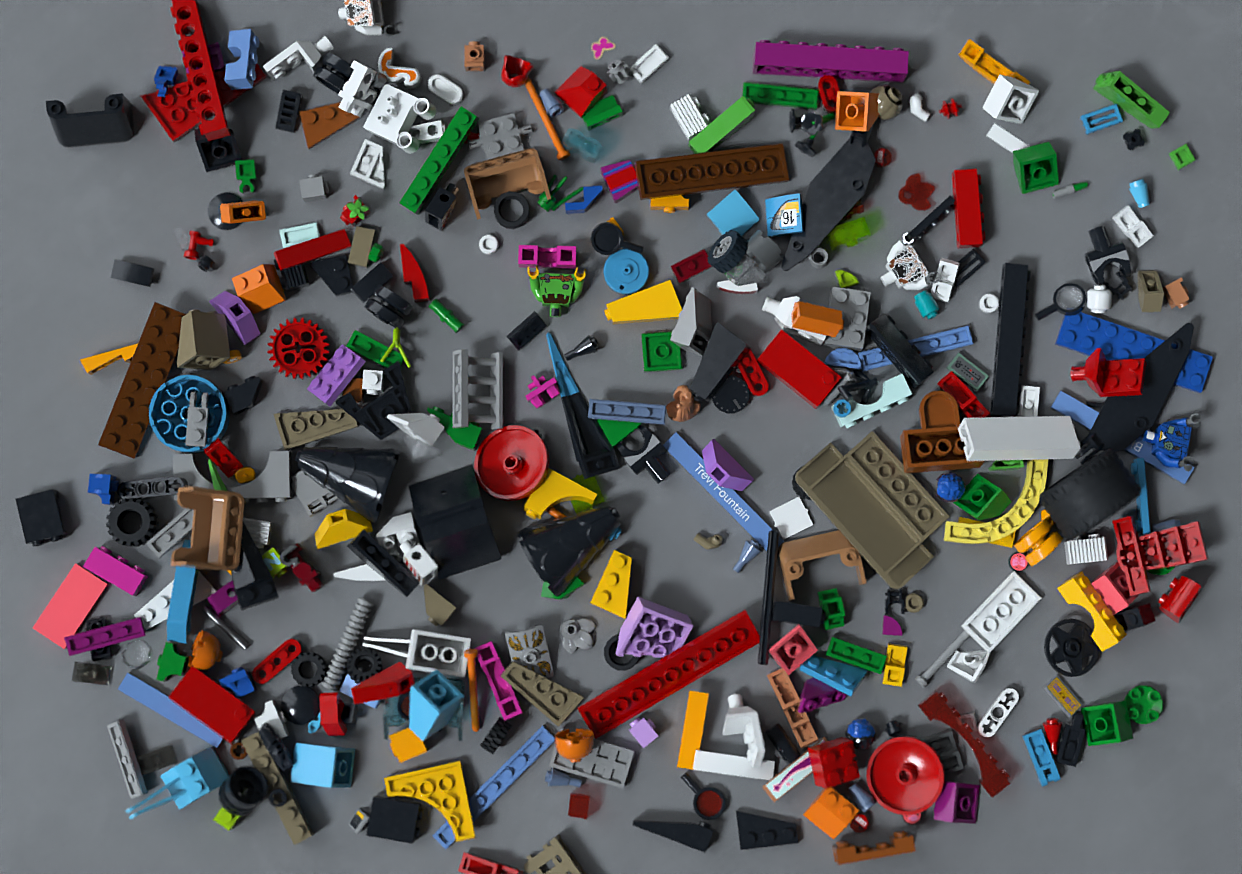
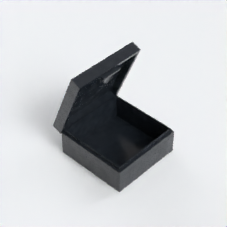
M472 465L408 486L418 527H420L428 554L438 566L437 575L439 580L502 559L483 507L484 504Z

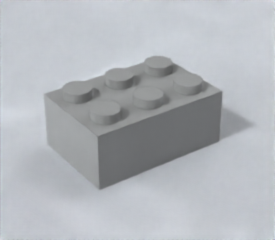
M832 287L828 308L842 311L844 327L842 331L838 332L836 337L826 336L823 346L847 348L854 351H861L863 349L871 292Z

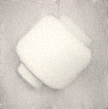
M1094 285V288L1087 291L1086 306L1093 313H1106V310L1112 306V292L1106 289V285Z

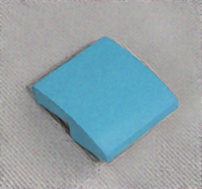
M736 190L732 191L706 214L722 235L727 231L735 230L742 236L760 220Z

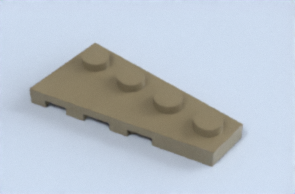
M343 409L273 414L285 451L359 427L357 421Z

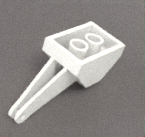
M413 629L410 640L364 636L365 640L410 644L408 653L367 643L362 645L407 657V669L426 672L438 670L441 674L465 677L467 658L464 657V651L470 648V638Z

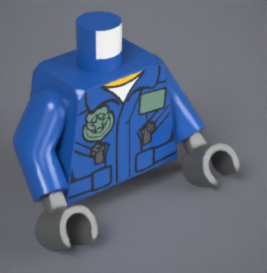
M1194 413L1190 416V419L1186 417L1164 422L1156 428L1155 432L1146 430L1143 441L1152 443L1151 454L1156 456L1165 467H1184L1186 471H1191L1192 466L1187 465L1188 463L1194 464V459L1187 456L1192 429L1189 425L1195 428L1200 427V422L1193 421L1200 419L1201 416Z

